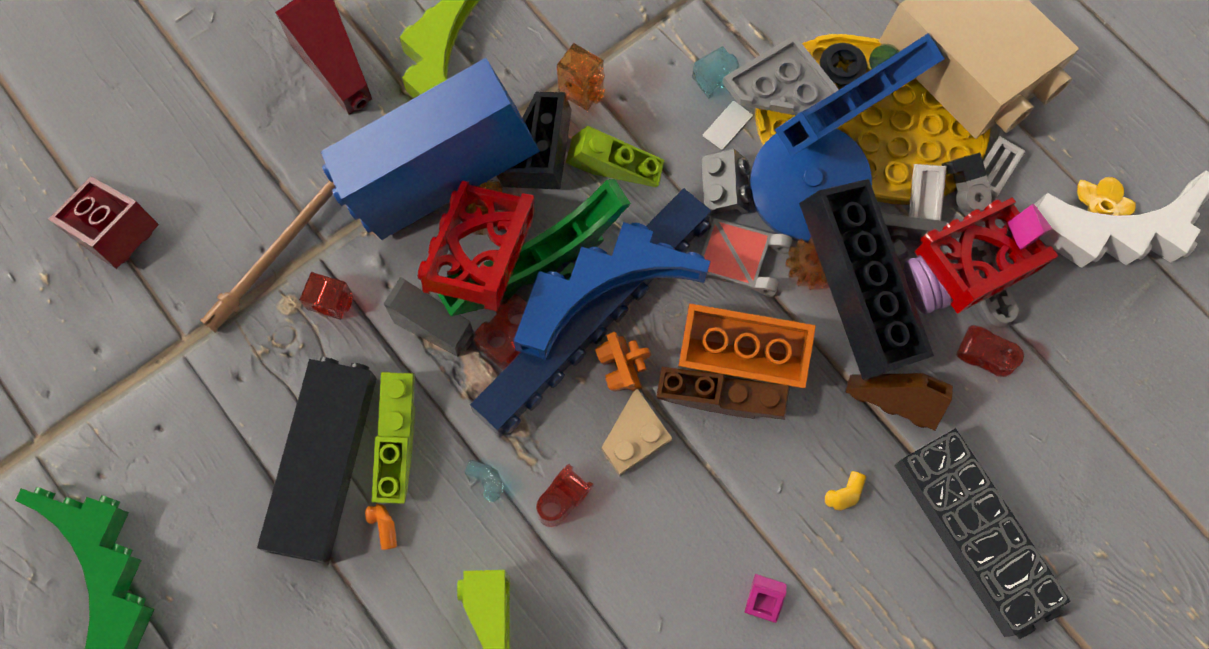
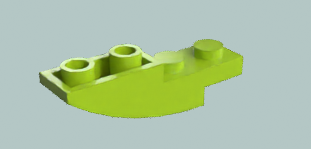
M381 372L378 437H375L372 502L403 504L406 502L415 424L414 373Z

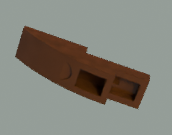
M662 367L656 397L657 399L730 416L755 419V416L785 420L790 389L787 385L725 378L724 374Z

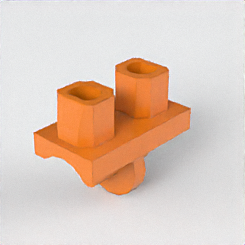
M616 332L606 335L608 341L595 348L601 364L606 365L613 361L617 364L618 370L605 375L608 388L614 392L625 389L632 391L641 389L642 385L637 371L643 372L647 369L644 360L651 356L649 348L639 349L636 340L628 342L627 346L625 338L617 336Z

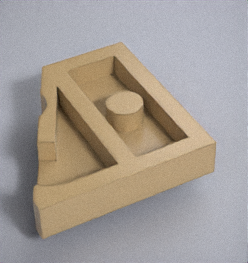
M638 389L632 393L602 446L603 453L619 476L672 441L671 435Z

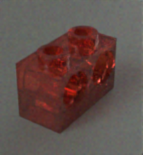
M517 294L510 300L505 299L502 301L493 319L489 323L487 321L482 323L475 332L474 342L476 348L502 370L521 353L515 350L513 342L519 324L511 323L510 319L517 314L523 315L527 302ZM495 337L505 339V343L500 347L489 345L490 341Z

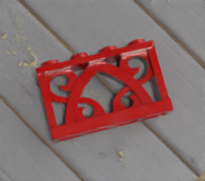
M462 181L458 191L454 190L452 192L449 204L450 209L447 214L443 213L440 219L439 233L437 237H432L429 244L428 258L420 263L417 276L421 280L423 293L430 294V292L484 304L485 309L497 311L534 218V195L522 193L520 197L469 185V182ZM470 204L480 205L488 209V214L482 215L481 209L475 206L476 211L472 214L467 213L466 209ZM495 209L506 212H495ZM497 226L498 231L505 229L507 232L503 235H498L494 232L493 227ZM487 228L488 237L500 249L484 251L475 256L471 261L463 251L459 241L471 233ZM491 260L494 264L491 267H487L483 261ZM444 265L451 266V269L447 271V275H454L460 269L463 271L461 275L453 279L439 276L438 274ZM470 277L472 280H474L480 285L469 283L466 281Z
M1013 197L1004 202L997 199L982 212L976 209L969 213L961 222L959 219H955L944 226L940 232L937 229L931 230L920 239L922 244L914 251L918 257L922 256L953 299V302L950 304L957 314L1041 271L1058 257L1055 250L1051 246L1046 248L1040 239L1026 248L1020 249L1008 224L1010 220L1020 214L1014 205L1016 201ZM996 219H1000L1004 223L1002 228L995 224ZM1007 229L1010 231L1011 237L1006 236ZM973 239L982 240L1000 248L996 256L1000 272L986 262L972 261ZM940 246H948L952 253L947 252L944 255ZM1006 252L1009 253L1006 258L1012 259L1014 264L1007 262L1005 259ZM948 259L957 260L958 263H950ZM979 270L985 273L986 278H982L979 275Z

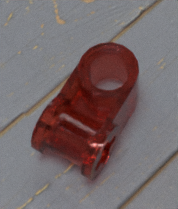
M976 325L968 327L956 353V356L963 362L982 368L999 377H1007L1012 374L1024 359L1023 350L1019 345ZM1004 356L1007 357L1006 362H1007L1008 364H1006L1005 362H1003Z
M566 465L547 490L539 497L536 505L538 520L547 527L558 526L585 499L594 487V484L590 481L586 482L573 471L572 465ZM547 503H555L560 507V512L556 516L549 517L542 512V508Z

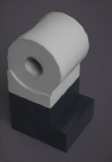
M981 153L941 163L942 166H947L946 175L953 174L958 190L956 201L959 208L966 212L976 209L984 210L991 203L990 185Z

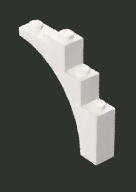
M1205 171L1191 180L1180 195L1169 205L1159 210L1139 215L1113 216L1093 213L1069 205L1047 193L1035 203V206L1053 229L1039 239L1081 268L1091 261L1096 263L1105 252L1125 265L1136 259L1142 260L1150 250L1170 263L1182 256L1187 257L1197 246L1195 239L1200 229L1193 224L1200 215L1198 212L1200 205L1209 199V172Z

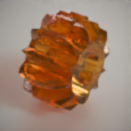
M810 237L808 243L803 239L798 240L797 247L792 246L789 249L788 255L790 257L785 262V266L791 268L788 273L789 278L798 277V287L807 282L810 290L814 289L816 283L823 288L827 284V279L812 238ZM811 261H814L813 265H815V264H817V265H816V266H811L810 263H811Z

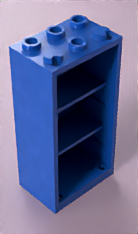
M484 58L322 150L321 154L325 161L322 169L327 178L336 187L332 189V192L337 202L341 206L346 204L352 217L355 220L360 218L362 225L368 233L374 232L383 240L449 203L452 192L454 190L458 191L462 181H467L469 185L477 187L540 152L516 105L487 58Z

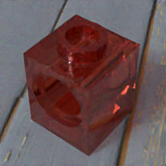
M311 272L299 300L309 311L341 320L344 311L348 312L352 305L353 295L346 282Z

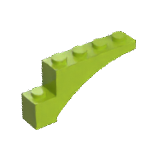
M441 0L434 7L428 8L423 17L415 24L409 25L404 29L399 37L402 49L416 65L410 66L402 79L406 92L413 98L447 80L449 61L459 31L468 15L480 0Z

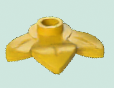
M1105 177L1100 180L1098 185L1083 179L1077 184L1078 198L1088 206L1089 212L1123 216L1132 215L1136 209V202L1123 197V185L1114 177Z

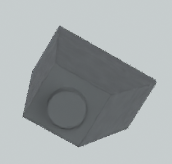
M399 278L384 302V306L394 324L457 357L462 349L467 350L474 338L471 322L461 315L450 316L444 304L427 293H423L421 289L407 280Z

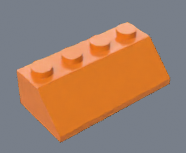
M689 303L678 366L806 388L816 325Z

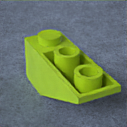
M586 126L572 136L566 163L593 175L658 187L664 159L593 127Z

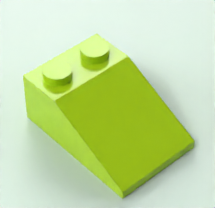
M505 570L463 571V579L457 582V599L463 603V607L483 649H510V576Z

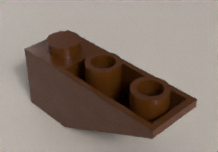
M924 373L880 374L865 380L862 379L861 374H853L848 379L845 392L857 401L869 402L880 407L890 415L902 416L918 427H927L936 431L952 401L953 385Z

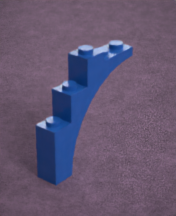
M927 33L845 87L777 127L775 131L790 155L793 156L944 60L945 57L930 33Z
M623 222L612 256L608 255L601 248L590 247L588 249L581 247L570 280H566L563 275L557 272L549 271L547 274L538 272L513 341L515 350L546 360L556 337L568 321L588 302L610 289L629 282L651 278H682L704 283L710 261L695 252H688L686 254L676 251L674 247L665 243L653 244V231L649 230L648 227L640 223L628 224Z

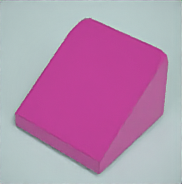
M1035 204L1030 205L1008 222L1016 244L1020 249L1028 247L1053 229Z
M755 574L744 613L777 623L786 596V584Z

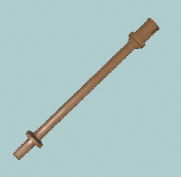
M329 180L230 292L220 293L217 296L218 301L200 319L205 326L216 333L218 328L233 312H238L240 309L238 307L240 299L333 195L332 189L336 188L333 182Z

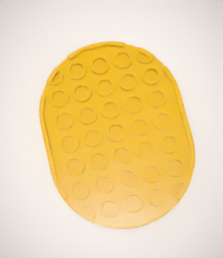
M829 34L817 36L814 40L802 43L819 65L822 53L829 46L836 43L852 44L865 55L867 61L865 73L893 56L879 42L880 39L863 36ZM839 60L837 68L842 67L846 71L849 64L844 65ZM916 78L837 128L850 136L864 152L871 169L872 188L877 202L910 205L914 164L942 166L941 163L975 153H981L983 159L990 137L989 129L975 139ZM833 82L839 90L848 85L843 84L840 87H838L837 83ZM755 108L756 127L762 145L777 133L775 131L777 127L796 115ZM953 174L946 175L944 197L957 190Z

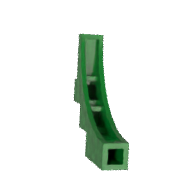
M615 179L606 180L573 212L537 237L523 244L500 305L506 304L521 286L534 284L539 271L546 274L549 271L555 272L563 263L577 260L581 247L588 249L590 247H598L604 241L602 235L631 204ZM491 260L484 262V265L487 267H491L494 264ZM460 270L458 273L454 275H448L447 277L452 279L456 278L459 275H461L463 271ZM470 277L466 281L469 283L480 285L474 280H472ZM438 294L450 316L485 309L484 304Z
M36 487L34 492H30L21 488L15 501L39 512L54 524L71 544L82 566L89 593V626L85 649H137L154 612V608L144 605L146 598L128 593L142 560L131 556L132 549L115 544L129 512L118 508L120 501L101 495L99 501L86 497L84 503L66 497L62 503L53 500L56 493Z

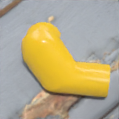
M851 471L845 488L837 491L829 490L826 493V505L839 511L856 505L860 499L866 476L862 473Z

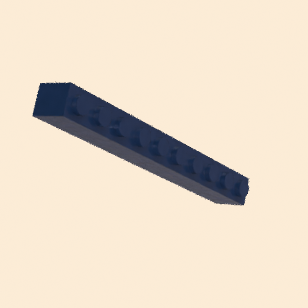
M683 188L646 226L649 230L653 231L652 243L656 245L658 243H665L674 247L676 251L686 253L690 247L689 242L695 236L700 238L710 227L711 210ZM654 278L629 282L610 289L588 302L568 321L556 337L546 360L521 352L470 404L473 413L499 437L505 432L511 433L521 422L519 417L527 409L532 411L539 405L543 399L542 394L549 386L551 388L556 387L565 376L563 372L571 364L576 366L586 355L585 349L592 342L597 344L603 339L608 331L606 328L613 320L619 322L628 312L629 308L627 306L634 299L639 301L650 288L648 284Z

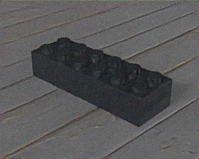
M865 179L819 190L800 202L802 213L862 379L865 380L933 357V351L870 180Z

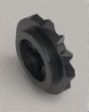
M836 43L829 46L822 53L819 62L824 72L833 82L837 83L838 87L853 82L864 75L867 69V61L863 52L856 46L848 43ZM839 60L844 65L849 64L846 71L842 67L837 68Z

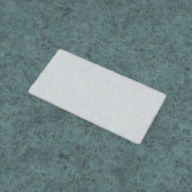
M732 101L705 131L703 137L723 150L753 114L737 102Z

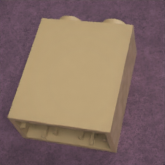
M905 0L897 7L879 40L892 55H895L927 33H930L945 59L917 76L916 79L975 139L996 124L1005 133L1011 131L1033 110L1034 106L1028 100L1034 96L1044 105L1053 100L1072 81V78L1063 69L1079 50L1029 0Z

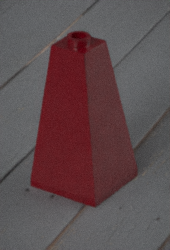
M293 0L275 12L290 45L347 114L350 115L354 111L363 109L372 100V96L334 0Z

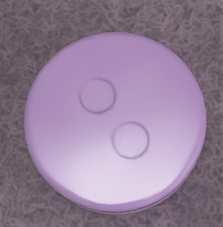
M922 256L906 260L904 263L905 278L918 309L923 314H929L939 308L948 307L951 303L950 295Z

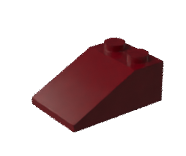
M92 176L48 219L115 269L125 263L134 250L143 241H146L159 225L137 201Z

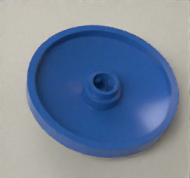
M837 128L793 156L790 155L776 133L762 146L753 163L750 175L752 201L761 219L776 233L788 235L794 241L813 243L799 203L819 190L869 179L872 186L871 169L859 145L850 136Z

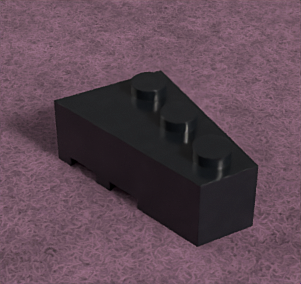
M535 92L522 118L540 152L497 175L502 187L561 189L572 112L565 92Z

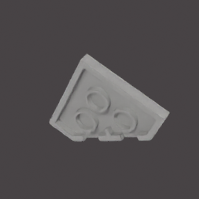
M795 35L723 77L722 82L739 105L792 115L799 114L839 90Z

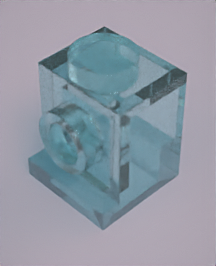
M722 46L694 63L692 78L709 99L713 96L715 88L725 87L722 84L723 77L740 68L737 58L733 54H729Z

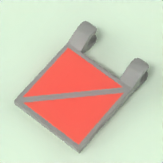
M714 218L701 254L706 260L710 261L707 277L753 289L768 297H774L777 292L778 281L769 277H759L768 247L779 253L788 254L792 238L785 234H771Z

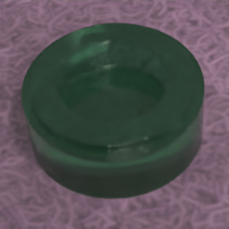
M891 44L877 46L869 58L871 68L873 69L897 54L899 50Z

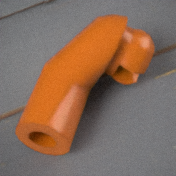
M382 504L368 506L365 509L366 521L369 524L378 523L381 549L396 548L395 524L388 510Z

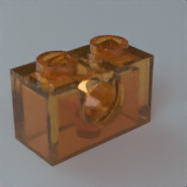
M573 43L557 64L558 91L565 92L569 101L588 111L593 103L598 104L605 93L604 60Z

